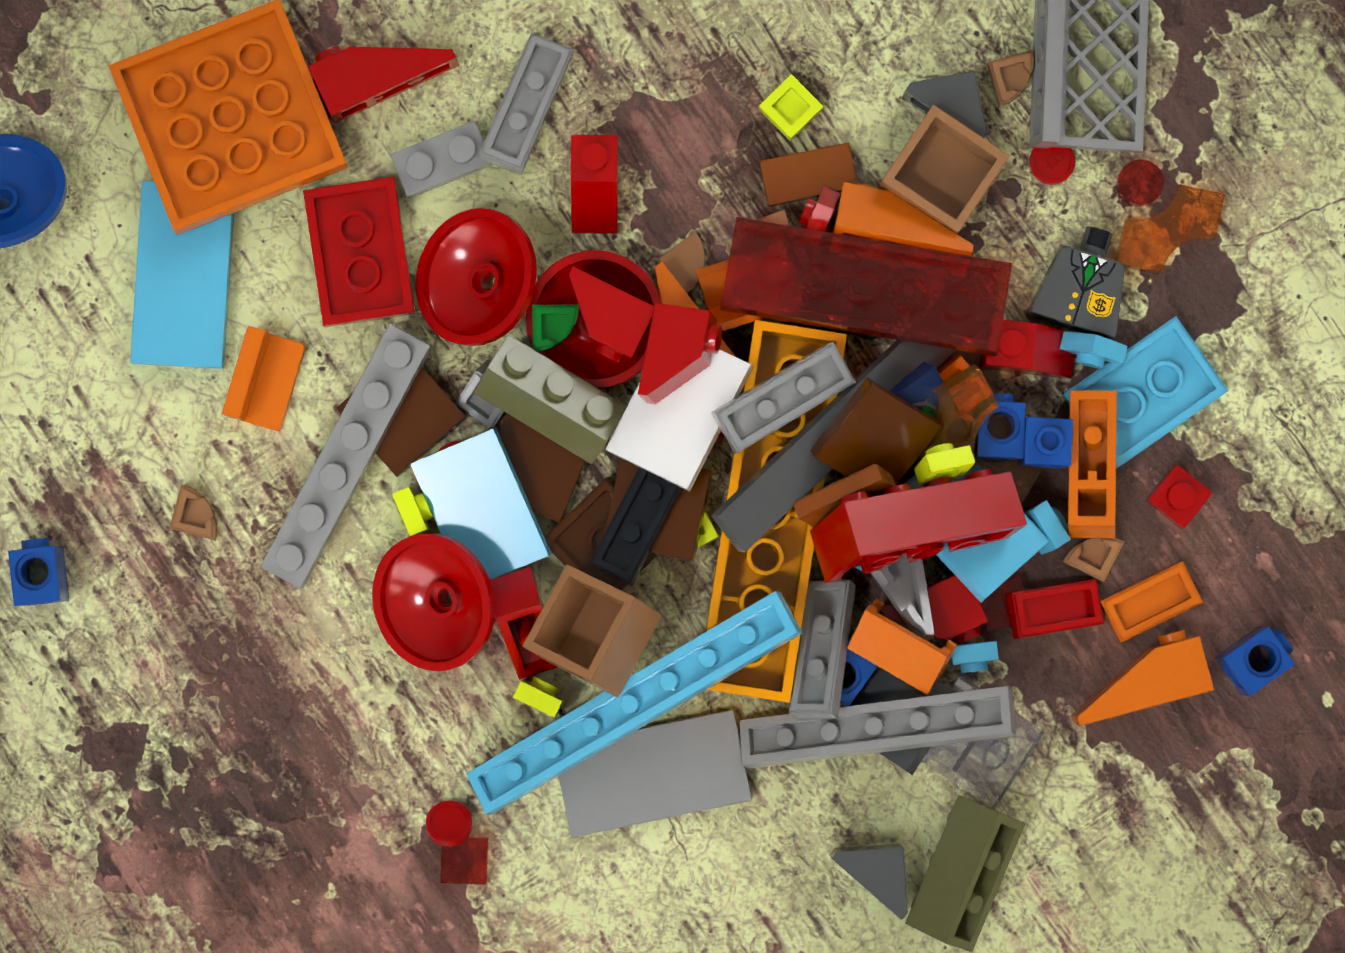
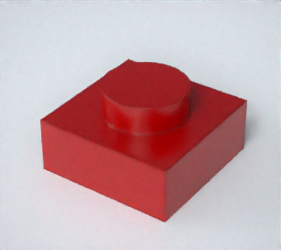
M823 186L817 201L808 198L798 223L807 227L801 240L802 243L818 249L839 198V192Z
M1176 464L1173 465L1145 501L1180 529H1185L1212 495V492Z

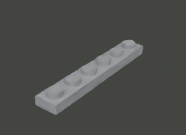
M389 324L260 567L300 589L304 588L433 347L432 345L394 324Z
M1009 686L839 707L838 719L795 718L791 714L739 720L742 766L748 769L1016 736L1013 690Z

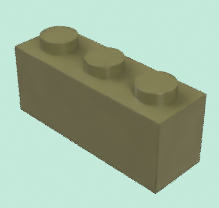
M509 334L474 391V394L590 464H593L609 440L627 408L626 405Z
M958 795L953 809L948 814L947 823L936 850L930 858L929 867L919 891L912 901L911 910L905 924L945 944L973 952L1026 823Z

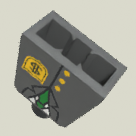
M1087 226L1079 249L1065 245L1059 248L1027 309L1026 316L1079 333L1096 334L1110 340L1115 338L1125 264L1106 258L1113 234L1103 229Z

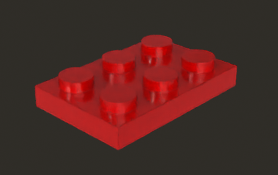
M394 176L303 190L323 326L326 328L416 314Z

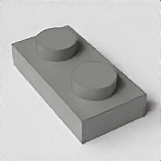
M475 121L390 154L408 199L493 166L492 163L479 159V152L484 142Z

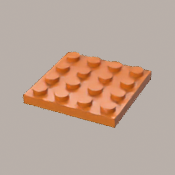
M274 0L108 65L176 235L348 168L280 0Z

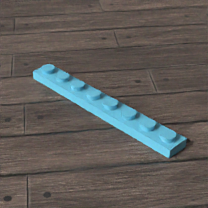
M774 591L630 676L618 698L606 691L469 771L466 775L485 813L494 814L801 635L802 631L782 593Z

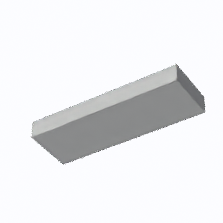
M534 33L530 34L479 152V159L522 175L571 61L574 49Z
M828 342L711 413L733 452L739 453L856 383L834 342Z
M809 580L801 627L802 634L799 640L789 713L795 718L838 719L856 585L850 580H838L826 584L824 580Z

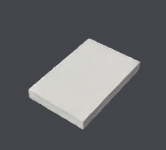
M719 349L717 354H711L709 367L657 404L646 403L638 395V385L606 450L690 492L721 432L711 412L739 396L753 366Z

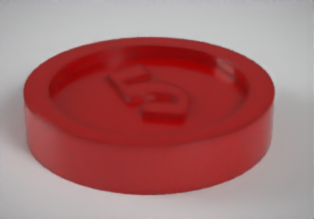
M1034 147L1030 154L1029 167L1031 173L1038 181L1047 185H1056L1064 182L1072 174L1075 167V156L1071 148Z
M440 802L433 806L427 814V833L435 843L449 847L461 844L471 833V814L459 802Z

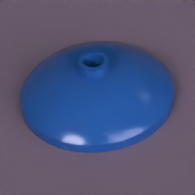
M0 134V248H6L23 243L44 231L60 213L67 194L65 173L57 156L42 143L28 137L13 134Z

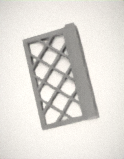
M1035 0L1034 67L1032 70L1029 148L1062 147L1129 153L1143 152L1149 0H1136L1127 9L1118 0H1105L1117 13L1118 17L1104 30L1086 11L1097 0H1089L1083 6L1078 0ZM1071 7L1075 13L1069 18ZM1134 10H1135V20H1134V18L1130 15ZM1079 17L1096 36L1081 51L1069 39V26ZM1122 21L1135 34L1134 46L1125 54L1121 52L1108 36ZM1099 42L1117 60L1102 76L1085 57ZM1068 52H1069V53L1072 55V57H1073V59L1070 60L1069 62H1068ZM1134 54V61L1132 64L1128 59ZM1077 62L1094 81L1080 96L1067 84V71ZM1120 66L1133 79L1132 91L1123 100L1106 81ZM1097 87L1115 105L1100 121L1083 102ZM1066 97L1071 101V104L1067 108ZM1131 100H1132V110L1126 105V104H1128ZM1075 108L1092 126L1083 137L1065 136V117ZM1119 111L1131 124L1130 141L1116 140L1104 127ZM1097 132L1103 139L1091 137Z

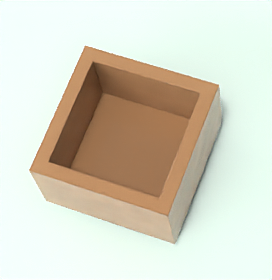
M933 104L881 180L878 189L890 191L958 234L1010 156Z
M566 564L522 647L560 669L618 698L662 615L636 597Z

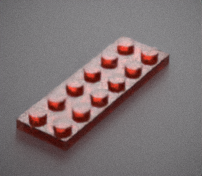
M736 217L720 310L996 357L999 349L1012 263Z

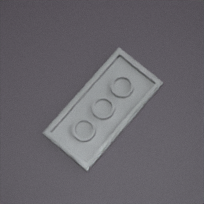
M733 709L640 728L559 775L571 838L752 800L746 769L742 766L741 745Z

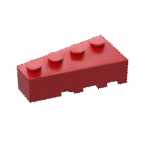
M984 469L967 475L965 480L952 482L951 477L946 476L925 483L923 488L911 490L909 484H901L884 490L882 492L883 495L868 497V493L865 491L847 495L840 499L841 505L810 530V534L826 584L841 580L842 575L853 567L861 566L863 574L882 570L883 566L899 561L902 555L905 554L909 563L926 559L944 550L943 544H947L949 552L1008 539L1026 526L1027 522L1012 473L1006 472L993 475L991 469Z

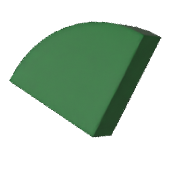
M532 305L533 350L543 352L561 344L576 325L579 305Z

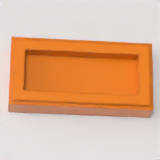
M1179 561L1100 600V603L1118 642L1121 643L1203 603L1184 562Z

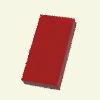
M1097 579L1006 593L1013 639L1104 624Z

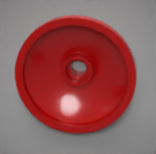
M485 208L465 210L452 216L440 225L425 245L416 273L418 305L430 328L443 339L464 346L485 345L500 339L512 330L529 307L536 285L537 263L530 238L514 219L501 212ZM495 277L493 287L491 288V281Z
M601 250L577 252L555 262L537 280L531 302L526 310L527 336L533 349L532 305H579L569 277L573 266L653 306L655 303L662 304L661 297L648 274L628 258ZM579 307L578 319L570 335L558 346L538 353L598 389L609 388L630 380L642 371L650 328L633 362L623 357L621 363L617 364L595 352L598 344L591 341Z
M422 533L407 537L396 543L387 551L378 565L372 589L374 614L385 640L401 658L421 669L446 671L468 663L481 652L492 632L495 618V599L487 572L470 549L449 536L438 533ZM448 591L450 592V594H451V596H452V602H451V601L449 600V598H448V595H447V592H448Z

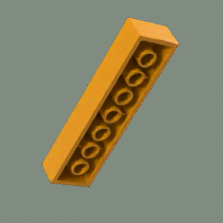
M755 320L748 356V363L753 366V369L744 385L743 393L828 342H834L843 358L847 334ZM838 393L741 452H733L726 501L831 403ZM825 477L806 495L823 488ZM794 506L746 552H738L721 530L705 632L774 591L782 593L801 629L814 544L810 534V530L813 527L798 518ZM800 635L706 690L790 703Z

